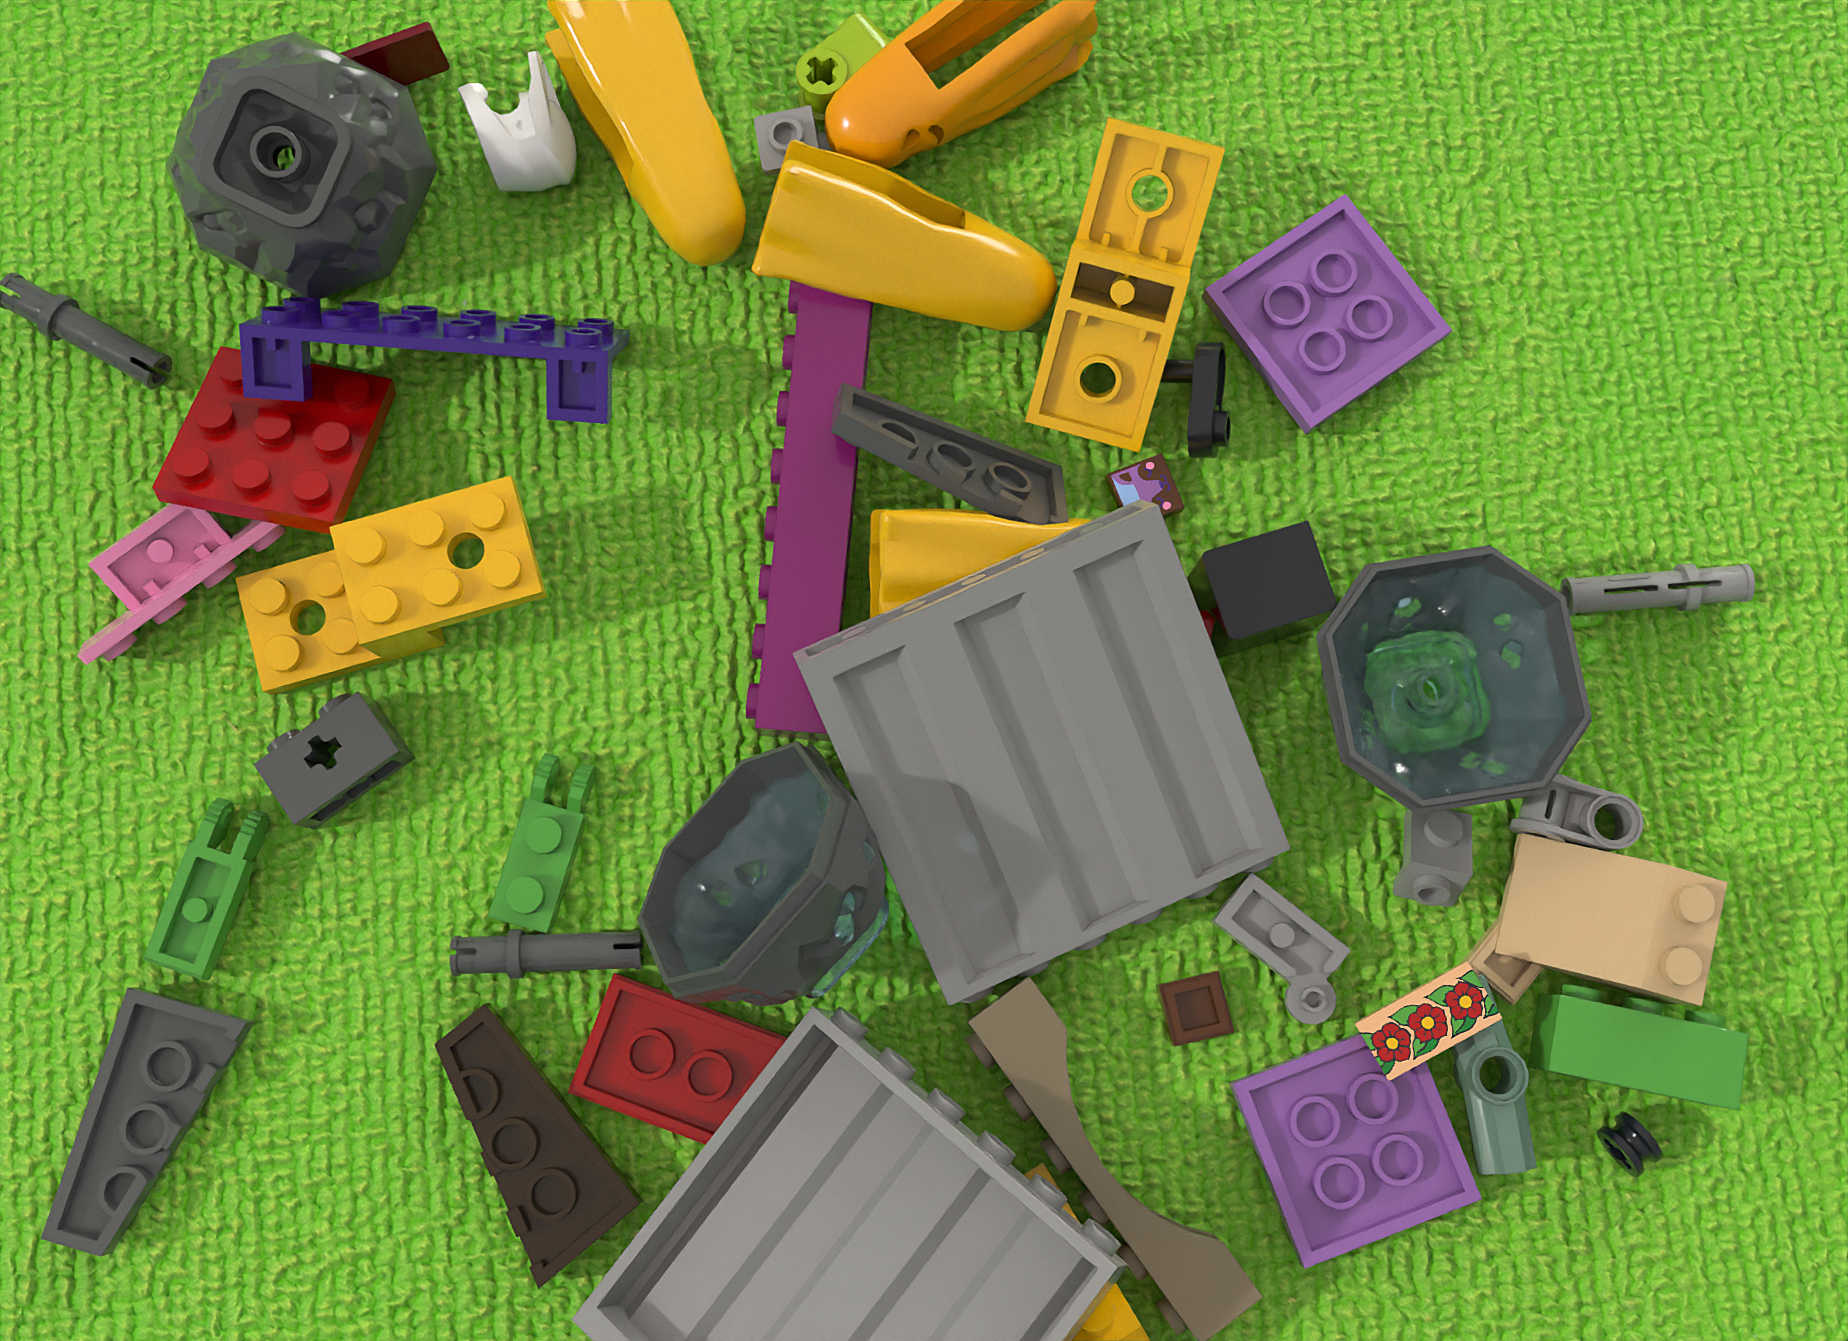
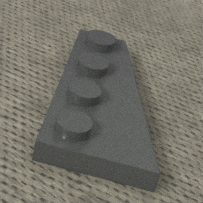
M842 382L833 402L831 432L840 436L849 444L863 448L995 517L1039 525L1068 522L1062 466Z
M127 988L41 1239L101 1257L113 1253L255 1021L142 988Z

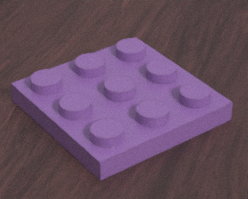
M1346 194L1205 288L1202 299L1306 435L1446 339L1452 332V329Z
M1358 1032L1229 1082L1299 1264L1304 1268L1316 1265L1482 1199L1426 1061L1389 1081L1362 1035Z

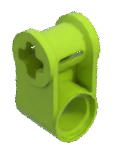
M856 13L847 18L839 25L835 32L813 49L804 53L798 60L795 70L797 84L800 87L798 93L799 107L811 105L817 124L824 125L825 111L835 92L856 71L891 42L865 13Z

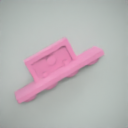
M169 503L94 557L88 564L129 610L85 641L77 656L85 665H88L100 655L107 662L113 660L137 640V637L132 633L134 630L151 618L157 625L165 622L187 604L182 595L200 582L207 588L216 585L237 567L232 561L233 558L250 546L256 552L265 549L286 532V529L283 525L251 520L234 534H231L212 511Z

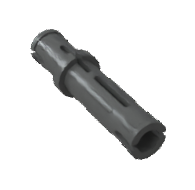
M10 273L0 281V285L20 295V297L14 294L10 296L0 290V307L8 309L36 324L40 334L54 341L63 339L138 380L151 390L157 389L166 381L167 377L148 368L146 364L152 368L159 367L166 372H170L172 369V359L170 356L152 349L80 310L78 302L64 294L53 295L26 280L18 273Z
M509 929L507 936H453L450 949L456 950V955H450L449 958L453 976H461V974L507 973L510 979L524 978L526 972L628 968L642 970L644 956L640 955V951H644L642 930L526 935L523 929Z

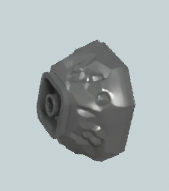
M296 31L256 42L210 59L192 104L177 130L174 146L165 164L200 250L299 297H314L318 299L391 275L438 170L406 86ZM285 148L295 149L293 163L287 169L282 170L278 164L279 153Z

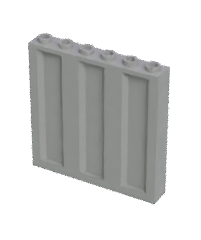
M1139 499L792 653L855 797L877 837L879 851L949 1006L959 1001L962 1003L978 1001L990 994L994 989V985L1016 975L1020 977L1034 975L1044 970L1050 964L1051 959L1072 949L1082 951L1093 948L1106 939L1107 933L1127 924L1139 925L1157 918L1162 913L1163 907L1183 898L1196 899L1206 896L1218 887V882L1239 872L1253 873L1260 871L1274 861V856L1291 849L1158 504Z
M812 1006L571 1320L592 1341H1072L1127 1268L1128 1264L1115 1254L1121 1244L1107 1230L1089 1218L1084 1225H1081L1062 1208L1068 1199L1053 1184L1038 1174H1035L1030 1181L1010 1163L1016 1155L1006 1144L986 1130L978 1137L960 1121L966 1112L953 1099L937 1088H934L929 1095L911 1078L917 1070L905 1058L889 1047H885L882 1053H880L867 1042L864 1036L869 1029L859 1019L840 1006L834 1013Z

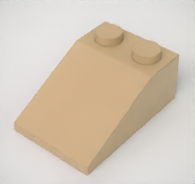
M1520 833L1517 834L1498 921H1500L1499 934L1492 953L1525 963L1540 965L1549 970L1666 1004L1702 1006L1728 882L1667 864Z

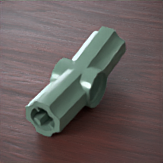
M1485 974L1476 975L1497 1008ZM1499 1020L1450 1047L1455 1061L1453 1076L1458 1088L1464 1093L1476 1171L1482 1175L1521 1173L1537 1168L1524 1096L1528 1085L1529 1072L1525 1061L1517 1052L1513 1051L1503 1022ZM1493 1057L1500 1066L1501 1078L1493 1089L1487 1091L1479 1078L1480 1068L1485 1060Z

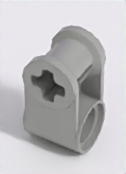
M1557 773L1543 794L1523 797L1519 817L1511 820L1509 830L1516 834L1524 833L1610 852L1631 846L1639 839L1643 830V816L1640 808L1632 799L1622 794L1579 783L1573 778ZM1598 809L1608 812L1615 822V833L1610 840L1601 836L1595 827L1594 818Z

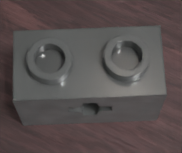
M358 691L353 695L350 693L339 695L327 702L318 712L319 719L302 731L293 729L274 739L267 746L269 754L253 764L294 825L315 830L415 759V756L376 700ZM332 745L339 747L334 753L337 764L333 768L325 765L331 760V754L328 749Z

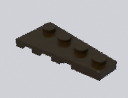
M486 1003L434 1045L466 1120H470L483 1150L481 1156L490 1177L494 1175L508 1208L506 1214L516 1237L520 1236L532 1264L529 1268L539 1289L642 1203L643 1199L490 1003Z

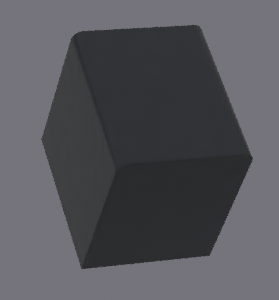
M1309 521L1207 550L1187 577L1199 611H1208L1215 618L1211 643L1217 659L1315 630L1329 618L1338 605Z

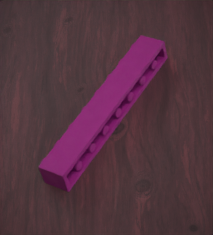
M791 280L788 312L789 314H797L795 335L785 334L783 344L782 367L783 370H791L790 390L779 391L777 401V426L786 427L784 448H773L771 459V484H780L778 506L768 505L766 510L764 538L767 542H774L772 565L762 564L760 568L758 598L759 600H767L768 603L766 623H755L752 658L762 660L759 683L750 682L748 686L746 719L755 720V729L760 736L831 742L792 653L843 630L860 448L849 444L843 438L831 432L833 402L842 382L864 391L866 390L874 302L848 298Z

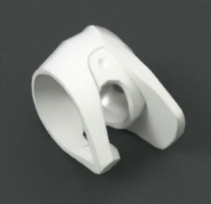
M538 51L528 52L531 73L529 91L518 92L520 100L518 108L510 114L500 115L488 107L486 104L488 91L482 84L469 83L458 88L499 191H543L558 185H568L574 176L577 156L575 137L569 120L561 109L546 65Z

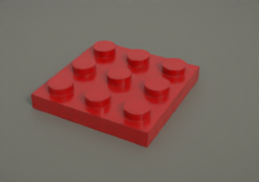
M220 346L152 488L161 502L331 535L329 527L341 524L344 521L394 401L396 390L393 380L311 363L313 397L302 402L244 397L241 350Z

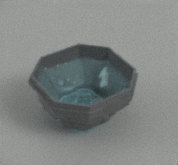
M1490 545L1366 564L1316 635L1321 661L1322 689L1326 697L1329 717L1341 762L1415 814L1543 794L1592 722L1565 596ZM1424 681L1433 687L1436 700H1432L1425 695L1423 691Z
M795 741L741 760L663 848L637 919L663 982L670 988L674 999L689 1003L720 1000L738 1002L743 1000L757 1006L784 1004L802 996L814 999L828 992L879 936L888 919L889 903L883 895L886 875L877 837L860 804L813 744L804 746L799 741Z

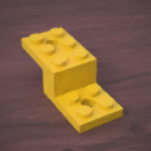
M1108 117L1078 232L1068 257L1025 422L1140 452L1190 281V268L1225 152L1224 146ZM1147 175L1159 177L1166 184L1168 191L1165 202L1160 207L1151 210L1137 205L1132 194L1135 183ZM1096 362L1104 363L1114 371L1116 382L1110 390L1104 393H1094L1084 386L1081 373L1089 364Z
M511 475L331 526L329 528L334 550L235 578L262 691L269 695L446 645L441 627L547 597L517 484ZM472 538L481 540L484 544L482 560L476 566L469 569L456 567L453 554L459 543ZM322 605L326 614L323 627L315 634L302 635L298 629L300 613L308 606Z

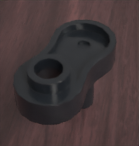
M1198 342L1194 360L1167 359L1160 383H1192L1187 428L1188 452L1191 458H1216L1218 448L1228 447L1231 431L1230 412L1222 411L1226 376V354L1223 342Z

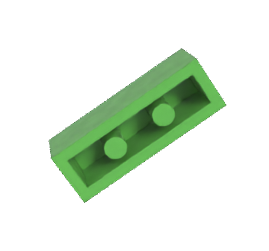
M1562 984L1561 994H1538L1528 1061L1529 1068L1709 1106L1739 1110L1749 1034L1724 1029L1726 1017L1685 1010L1684 1020L1662 1016L1664 1004L1624 997L1622 1007L1600 1003L1601 991Z

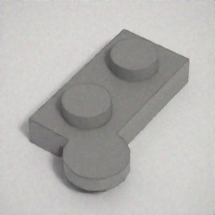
M1247 873L1210 922L1289 983L1285 991L1284 1002L1287 1011L1295 1020L1304 1024L1314 1025L1326 1021L1336 1007L1334 989L1326 979L1332 972L1337 970L1351 949L1254 873Z

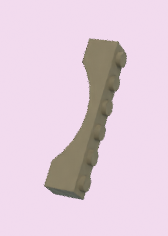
M1029 976L1022 978L966 1020L974 1031L965 1038L967 1044L986 1070L996 1063L1012 1083L1002 1090L1003 1094L1024 1122L1035 1115L1049 1136L1039 1144L1062 1175L1071 1168L1077 1173L1087 1187L1085 1191L1078 1195V1198L1100 1226L1103 1227L1110 1221L1113 1223L1126 1241L1119 1247L1117 1252L1128 1264L1129 1269L1139 1282L1150 1275L1164 1296L1156 1301L1155 1305L1178 1336L1189 1329L1197 1341H1207L1263 1298L1231 1252L1217 1236L1207 1231L1182 1225L1148 1208L1126 1191L1103 1166L1084 1134L1072 1100L1066 1062L1067 1027Z

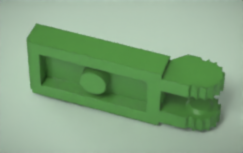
M544 753L539 761L531 785L530 799L525 798L488 917L551 934L587 823L588 816L584 814L591 795L596 769L591 765L580 764L571 781L567 809L549 805L553 787L560 771V758L548 753Z
M220 797L212 801V804L205 813L206 816L202 820L194 842L189 841L144 954V961L200 980L211 979L256 862L252 860L261 850L265 835L268 832L267 830L270 826V815L256 809L251 810V813H248V816L241 825V830L237 835L231 853L216 848L227 835L234 815V803Z

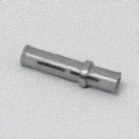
M1693 563L1677 564L1672 571L1624 573L1586 578L1567 577L1562 579L1559 593L1566 598L1569 616L1576 613L1628 611L1676 606L1679 611H1695L1699 608L1700 604L1730 601L1747 602L1752 600L1755 591V578L1751 567L1746 563L1736 566L1697 568ZM1707 585V587H1690L1685 589L1672 590L1668 589L1669 587L1677 588L1684 586ZM1631 590H1644V591H1645V592L1621 593V594H1608V595L1605 594V592H1618V591H1631Z

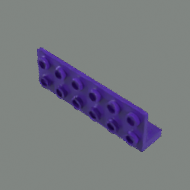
M287 297L283 299L282 306L261 308V315L239 324L244 397L302 402L313 397L310 342L546 359L547 420L608 424L612 419V359L629 343L630 331L614 329V321L603 318H582L578 320V326L555 325V317L547 314L519 315V322L496 320V312L481 309L460 311V317L438 316V308L426 305L401 307V313L379 312V304L370 301H347L342 303V309L321 307L320 299L314 297Z

